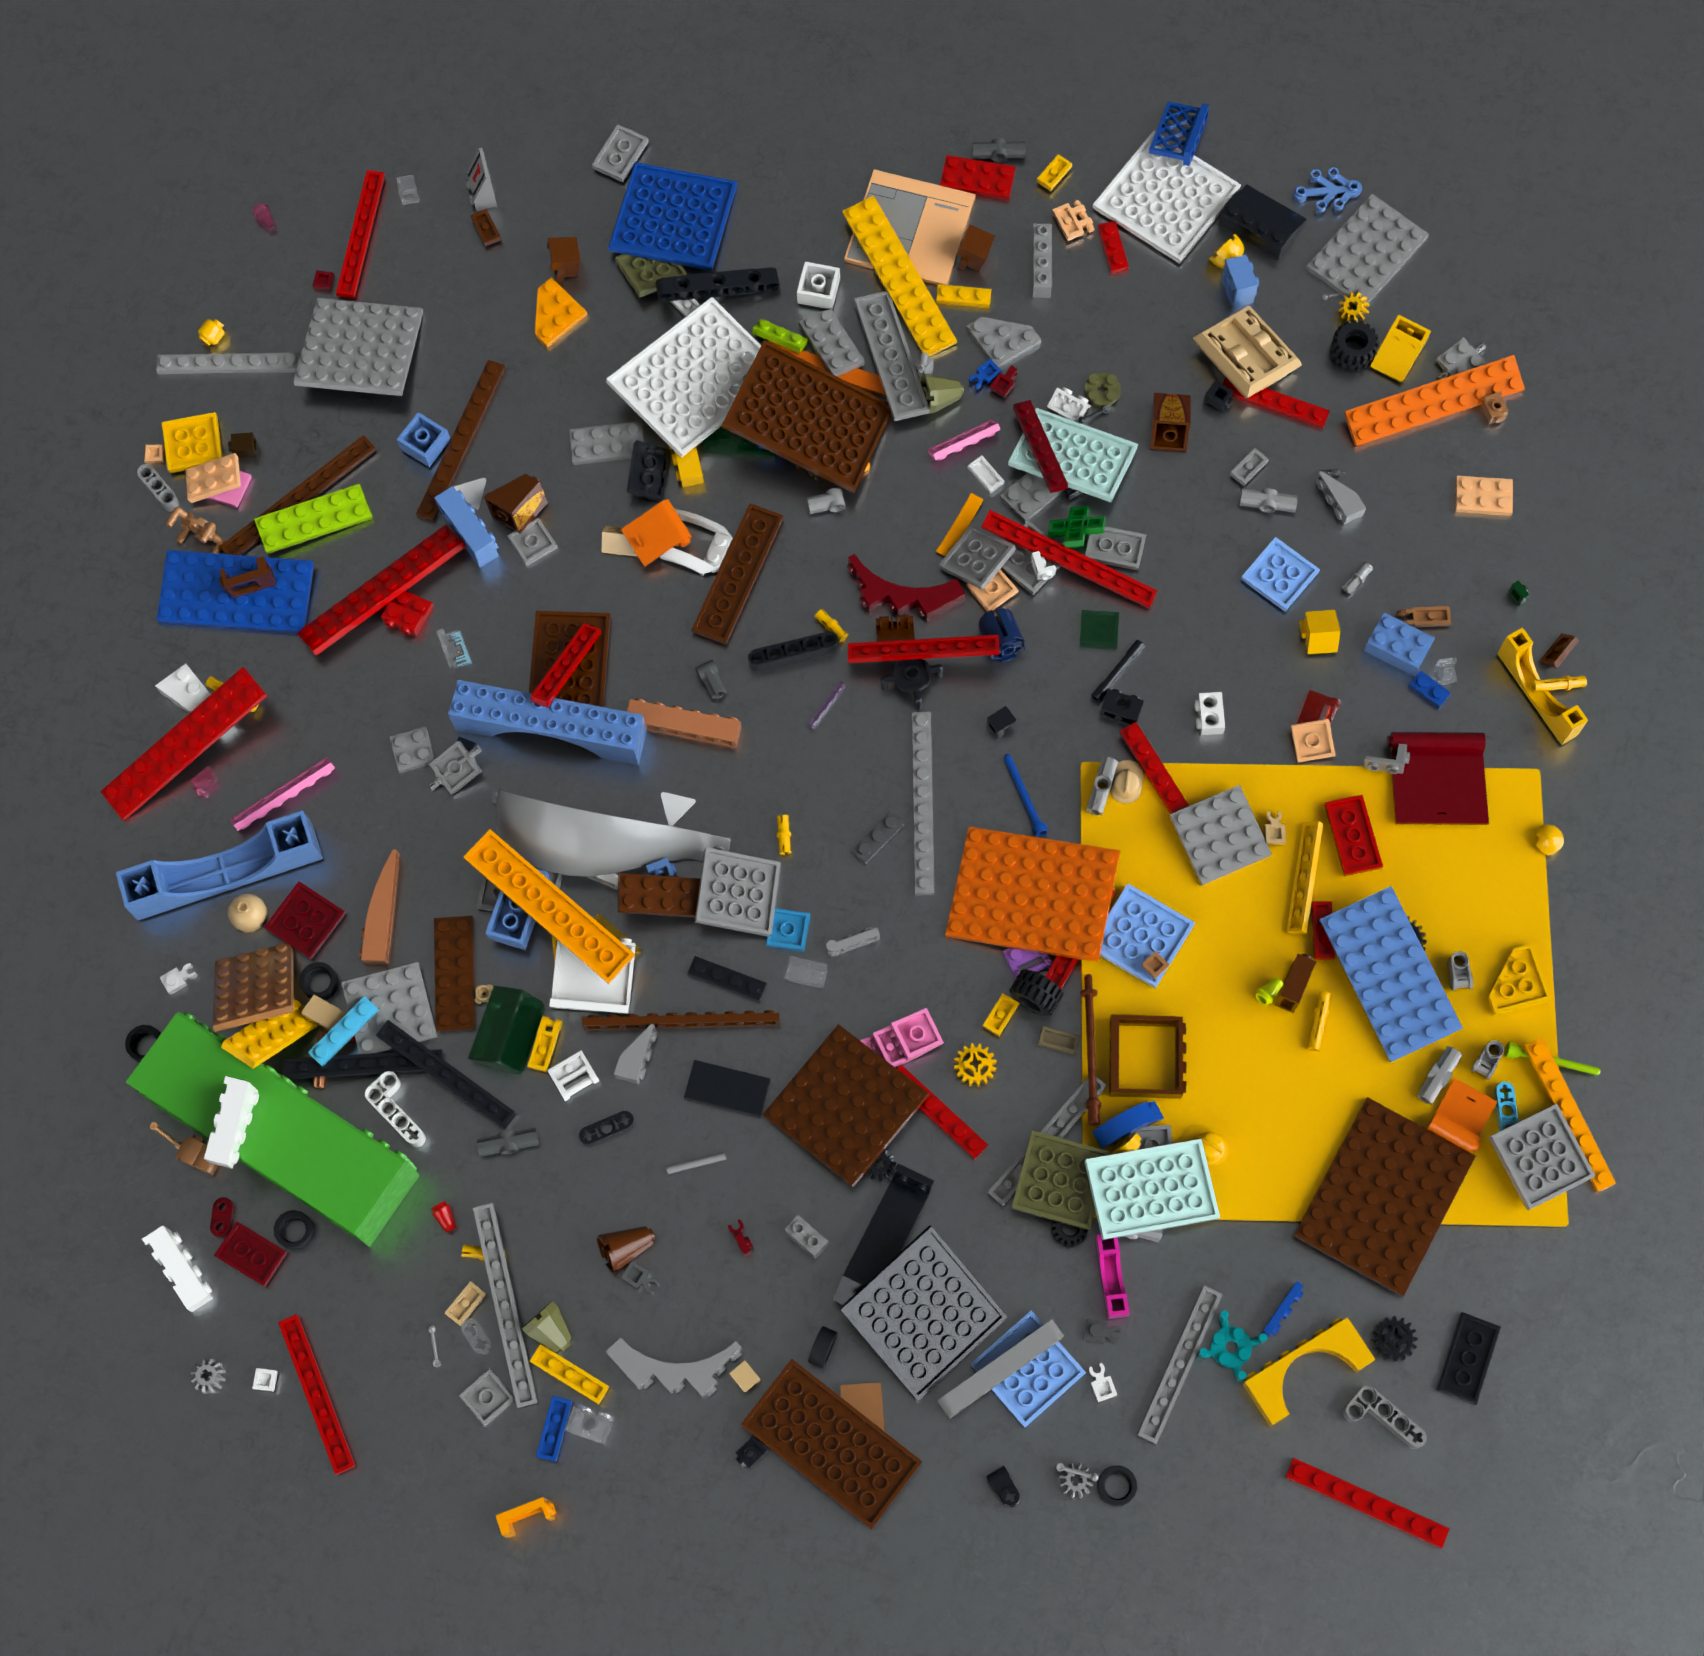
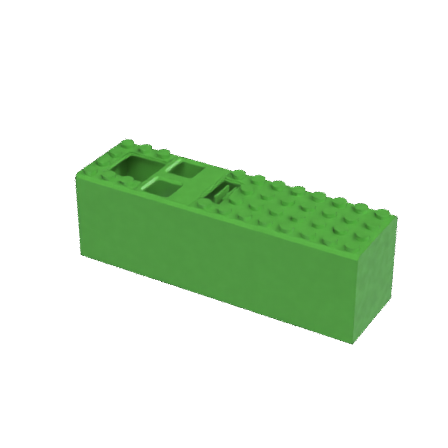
M177 1012L127 1079L126 1083L147 1100L208 1140L211 1132L216 1130L214 1118L215 1114L221 1111L220 1095L226 1092L225 1076L252 1084L258 1090L259 1099L257 1104L253 1105L251 1111L253 1114L252 1120L246 1126V1138L244 1143L240 1144L238 1160L371 1247L418 1179L417 1167L402 1152L398 1150L393 1152L388 1149L390 1145L382 1139L379 1141L372 1138L374 1135L365 1128L362 1131L357 1129L314 1099L308 1097L307 1090L299 1085L296 1087L290 1079L284 1075L281 1076L269 1065L266 1064L264 1066L261 1063L252 1069L221 1048L223 1041L227 1039L220 1033H215L209 1026L203 1022L200 1023L188 1012H185L184 1015Z

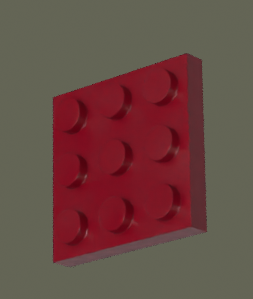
M298 881L264 928L312 960L346 915V912Z

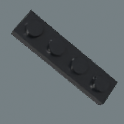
M694 956L687 973L688 976L758 1002L761 1001L767 986L766 982Z

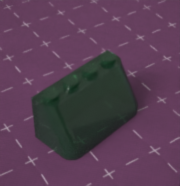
M494 986L468 1059L508 1073H521L544 1012L543 1002L522 989Z

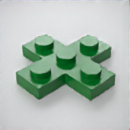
M1088 506L1070 507L1068 519L1050 520L1048 535L1049 537L1065 536V548L1084 546L1086 534L1104 533L1105 516L1089 517Z

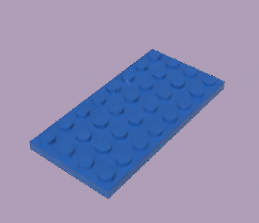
M167 550L156 621L158 623L297 633L306 626L314 562L310 560L264 557L272 567L277 585L233 598L230 593L227 594L225 587L222 588L220 584V570L224 569L230 578L257 570L259 568L256 558L259 557ZM251 581L239 586H235V589L248 586L257 582Z

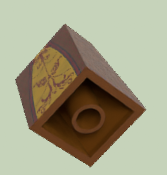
M1154 393L1150 449L1187 451L1191 424V395Z
M527 474L484 496L492 518L519 534L523 532L526 526L548 503L540 480Z

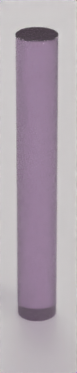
M840 681L810 721L808 726L811 729H815L845 688L846 684Z

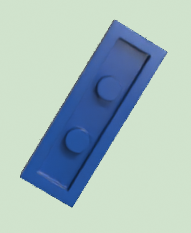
M1296 1281L1261 1334H1266L1267 1338L1271 1334L1274 1336L1281 1328V1325L1278 1323L1282 1318L1287 1319L1293 1310L1290 1308L1293 1301L1297 1303L1302 1297L1303 1292L1301 1289L1304 1285Z
M552 1396L536 1458L557 1462L573 1403L572 1400Z

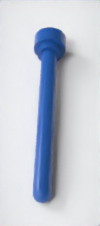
M1006 754L1004 760L1032 820L1034 837H1041L1047 834L1049 830L1046 824L1040 821L1011 755Z

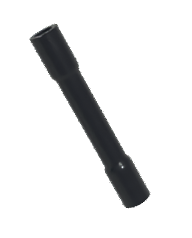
M1136 640L1125 656L1091 694L1092 699L1100 702L1106 695L1107 690L1110 689L1128 665L1145 648V645L1140 640Z

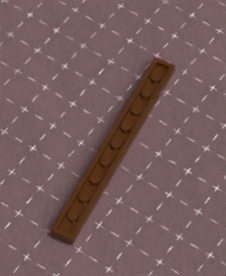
M491 360L487 361L417 510V517L431 522L435 521L439 508L434 497L451 487L506 369L505 365Z
M364 435L258 517L316 498L374 453L376 448ZM255 520L219 546L225 554L242 555L258 543L261 537Z
M766 1010L764 1013L745 1011L744 1014L726 1011L724 1014L705 1012V1015H697L695 1012H687L685 1015L666 1013V1016H658L656 1013H648L646 1016L627 1014L626 1017H619L617 1014H609L607 1017L588 1015L587 1018H582V1026L584 1030L646 1029L650 1024H654L655 1028L780 1025V1016L774 1010Z

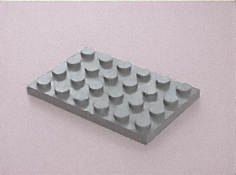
M1371 194L1311 260L1306 270L1337 292H1340L1341 295H1346L1350 298V292H1353L1355 296L1360 292L1362 297H1367L1366 302L1370 303L1428 238L1429 233Z

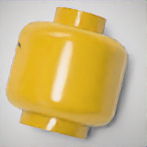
M206 319L198 329V338L208 346L211 344L216 345L225 335V331L222 329L224 325L217 319L213 321Z

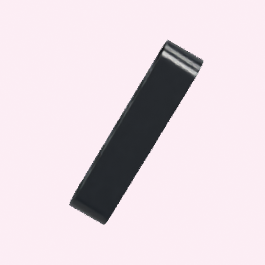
M828 631L757 648L748 655L749 666L753 671L757 672L833 654L838 649V637L834 632ZM831 640L834 643L827 645L825 642ZM809 645L816 646L814 649H808L807 647ZM792 649H796L798 651L795 654L789 653V651ZM772 654L780 655L778 658L771 657ZM760 658L761 661L755 663L753 662V659Z

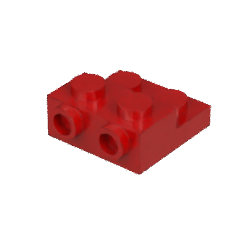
M404 591L393 599L392 602L388 603L381 618L387 627H396L405 635L410 636L412 634L417 636L433 607V603Z

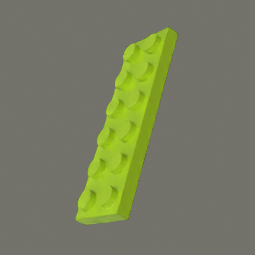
M357 484L255 518L254 520L266 553L270 554L373 518L361 485Z

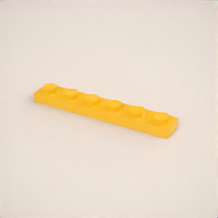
M1320 821L1305 822L1302 826L1286 930L1289 934L1307 933L1323 823Z

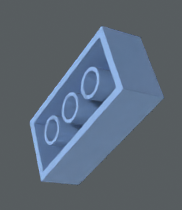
M454 486L434 497L441 515L454 533L464 541L465 548L480 568L498 557L496 550L498 546L495 542V537L490 531L487 532L484 522L480 517H476L474 508L470 503L467 505L465 497L460 490L456 491Z
M537 869L547 879L550 880L548 872ZM500 891L485 934L489 940L526 950L535 920Z

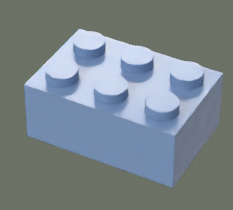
M1384 612L1370 636L1364 652L1414 677L1435 638Z

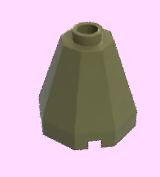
M922 374L919 378L930 409L928 414L935 413L956 402L964 393L963 385L956 379L931 374Z
M553 1301L521 1328L526 1335L555 1352L559 1350L564 1352L571 1345L569 1342L572 1339L558 1306Z

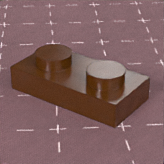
M487 208L470 215L485 247L501 240Z
M1561 633L1540 659L1542 665L1558 668L1579 642L1577 637Z

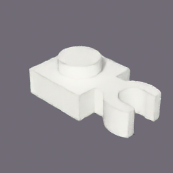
M191 963L186 964L182 971H179L176 967L160 977L170 995L187 986L185 980L195 979L198 976L196 972L188 974V970L193 968Z
M1102 1363L1099 1364V1373H1095L1093 1368L1089 1367V1374L1096 1380L1091 1382V1386L1098 1403L1117 1396L1111 1376L1104 1377L1105 1367Z

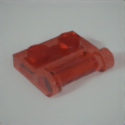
M1309 690L1297 724L1319 720L1323 707L1326 704L1330 707L1325 719L1329 718L1331 726L1337 708L1340 707L1342 701L1338 698H1331Z

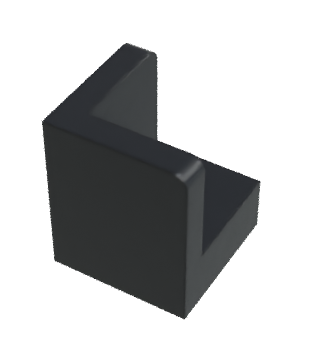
M1007 706L987 717V725L997 739L1004 735V729L1016 723L1015 717Z

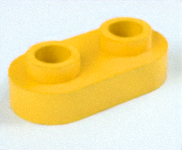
M1136 1132L1119 1141L1110 1150V1154L1137 1150L1141 1145V1137Z

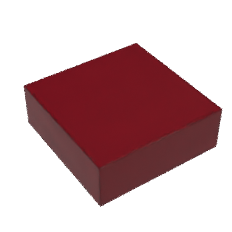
M316 270L313 288L331 291L335 277L334 273Z

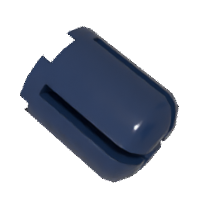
M1001 607L995 608L996 617L992 610L986 612L980 618L978 625L981 635H999V655L990 656L992 660L994 658L1005 662L1016 658V653L1022 648L1025 650L1026 643L1012 611Z

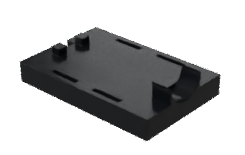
M636 440L633 443L627 493L634 494L635 497L643 496L649 500L661 502L664 498L670 450L658 446L653 449L649 447L650 444Z

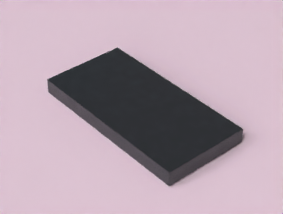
M694 1060L684 1099L761 1118L771 1079Z
M1461 1312L1436 1390L1477 1405L1501 1326Z

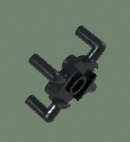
M923 659L899 660L893 669V674L881 677V689L887 690L888 683L895 682L902 692L913 693L915 709L920 710L922 708L920 691L929 685L932 673H936L937 678L943 677V666L941 664L929 666L928 662ZM914 670L917 672V676L910 678L907 676V672Z

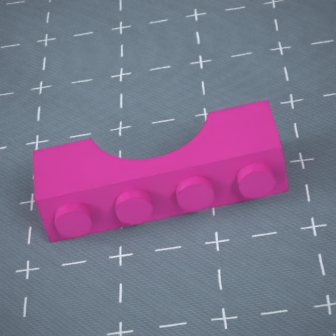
M1101 1234L1096 1235L1095 1242L1107 1319L1128 1317L1130 1312L1127 1293L1122 1279L1118 1237L1102 1240Z

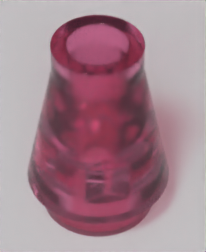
M264 202L257 203L252 208L253 215L267 230L272 229L276 224L269 206Z

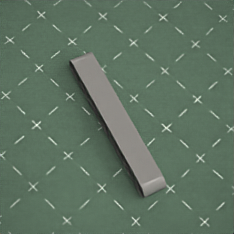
M1053 1319L948 1392L937 1401L947 1417L949 1419L1065 1336Z

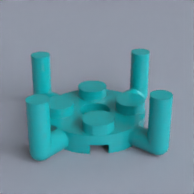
M1224 1310L1218 1317L1221 1329L1213 1336L1210 1348L1200 1349L1197 1356L1200 1359L1213 1357L1220 1365L1230 1369L1233 1368L1236 1380L1241 1382L1246 1378V1373L1242 1371L1241 1366L1250 1358L1252 1346L1263 1344L1267 1340V1335L1262 1333L1258 1337L1249 1338L1243 1329L1229 1326L1227 1320L1229 1313ZM1226 1343H1235L1237 1347L1236 1352L1229 1353L1225 1348Z

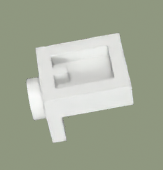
M1033 552L1031 563L1037 580H1049L1055 576V565L1046 567L1045 558L1041 557L1040 552Z

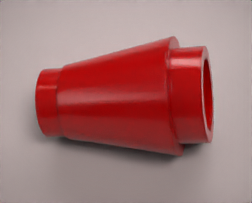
M446 1201L431 1208L433 1217L445 1232L456 1228L450 1205H447Z

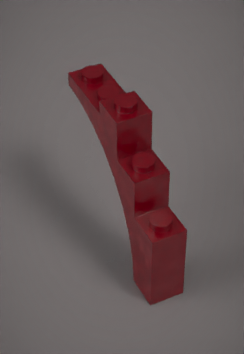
M855 554L848 557L847 568L851 575L855 574L856 582L861 589L859 601L862 607H866L869 612L887 603L891 612H895L898 617L916 608L918 614L921 617L924 616L926 621H929L965 601L966 593L957 579L932 587L913 588L900 586L873 574L861 563Z

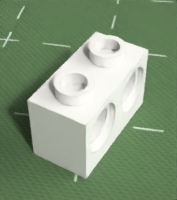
M1222 692L1199 693L1197 700L1194 701L1195 711H1198L1199 715L1196 718V728L1200 729V735L1223 734L1225 719ZM1209 702L1213 707H1206L1204 703ZM1206 720H1212L1215 724L1208 725Z

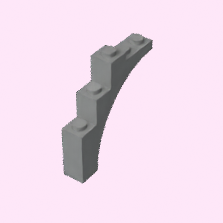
M619 1338L606 1353L639 1390L642 1388L647 1389L654 1382L653 1378L656 1377L671 1394L674 1391L678 1393L684 1388V1382L687 1380L704 1398L706 1395L710 1397L717 1390L715 1386L718 1383L713 1377L715 1375L719 1377L727 1369L725 1366L730 1361L735 1362L742 1355L741 1351L743 1349L735 1341L724 1351L710 1358L691 1363H669L647 1357L629 1346L622 1338Z

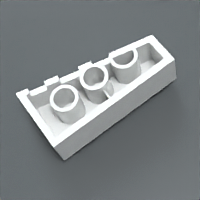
M184 664L155 685L164 697H167L188 714L211 695L187 664Z
M225 1076L226 1092L220 1095L221 1111L215 1114L214 1127L216 1130L210 1134L204 1159L209 1163L232 1169L239 1159L238 1150L240 1144H243L245 1141V1129L251 1123L253 1115L251 1111L253 1105H256L258 1102L259 1094L258 1090L249 1082Z
M161 1226L142 1238L145 1245L153 1248L154 1252L151 1254L161 1266L164 1265L163 1273L170 1282L175 1283L173 1288L187 1310L193 1312L213 1299L210 1294L212 1292L210 1285L201 1279L200 1276L203 1275L197 1265L192 1264L190 1259L193 1257L187 1248L183 1249L180 1244L183 1240L177 1232Z

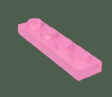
M993 419L988 420L928 448L929 456L935 460H942L952 452H959L967 445L976 444L984 437L995 435V432L1000 430L999 424Z

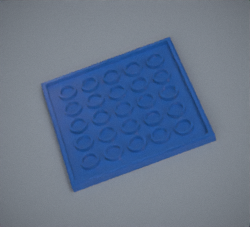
M635 162L608 251L712 271L736 192L737 181Z

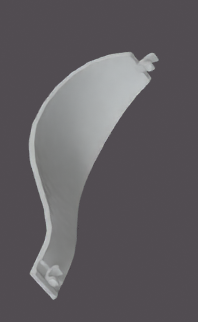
M499 788L498 792L493 793L492 802L496 804L495 830L497 835L531 865L545 871L567 876L607 875L644 867L668 858L669 861L682 859L703 861L704 849L706 847L728 852L730 848L731 838L571 808L510 793L502 788Z

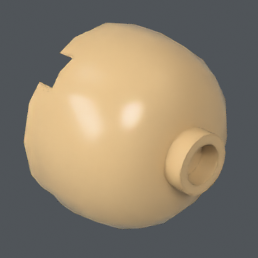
M240 894L230 902L228 907V918L232 926L244 933L259 930L268 917V909L264 901L254 894Z

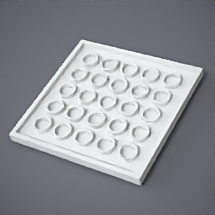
M1154 130L1094 202L1093 209L1110 220L1116 221V224L1180 264L1223 211L1228 202L1240 190L1241 184L1195 155L1190 166L1183 165V160L1150 154L1149 148L1156 133ZM1171 140L1166 142L1169 146L1175 144ZM1162 144L1155 146L1158 149L1165 148ZM1179 147L1176 148V149H1173L1174 152H1177V153H1181V152H1182Z

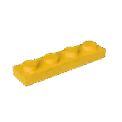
M542 1344L539 1345L529 1361L598 1405L610 1388L602 1381Z

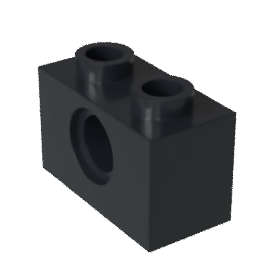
M1108 689L1101 707L1100 716L1131 725L1138 722L1144 700H1141L1136 695L1129 696L1123 694L1122 691L1117 689ZM1125 704L1127 708L1121 709L1118 705Z

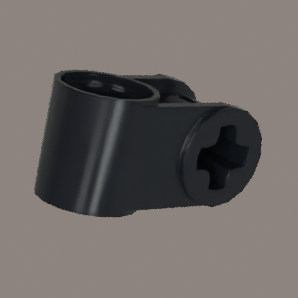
M1004 1465L986 1476L1005 1506L1012 1508L1018 1505L1020 1501L1019 1491ZM1008 1492H1010V1494H1014V1493H1015V1494H1016V1495L1014 1496V1500H1015V1501H1014V1502H1011L1010 1500H1007V1501H1006V1500H1005V1499L1007 1498V1494H1006V1493H1008Z

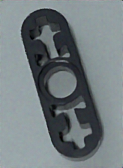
M621 1111L582 1128L579 1132V1139L586 1146L594 1145L631 1129L635 1122L634 1117L629 1111ZM623 1116H626V1118H630V1120H628L629 1124L625 1125L624 1123L618 1124L619 1129L616 1130V1126L613 1120L616 1119V1122L618 1123L622 1121ZM610 1123L612 1131L607 1134L601 1131L603 1124ZM597 1127L598 1132L601 1135L600 1137H598L597 1134H594L591 1136L592 1140L588 1141L587 1138L583 1139V1137L586 1136V1132L589 1131L590 1134H593L596 1132L594 1128Z

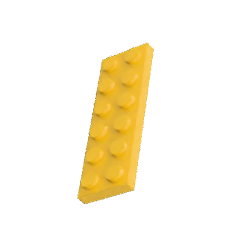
M294 999V1012L253 1022L224 1040L221 1048L254 1069L319 1025L301 1014L305 1006Z

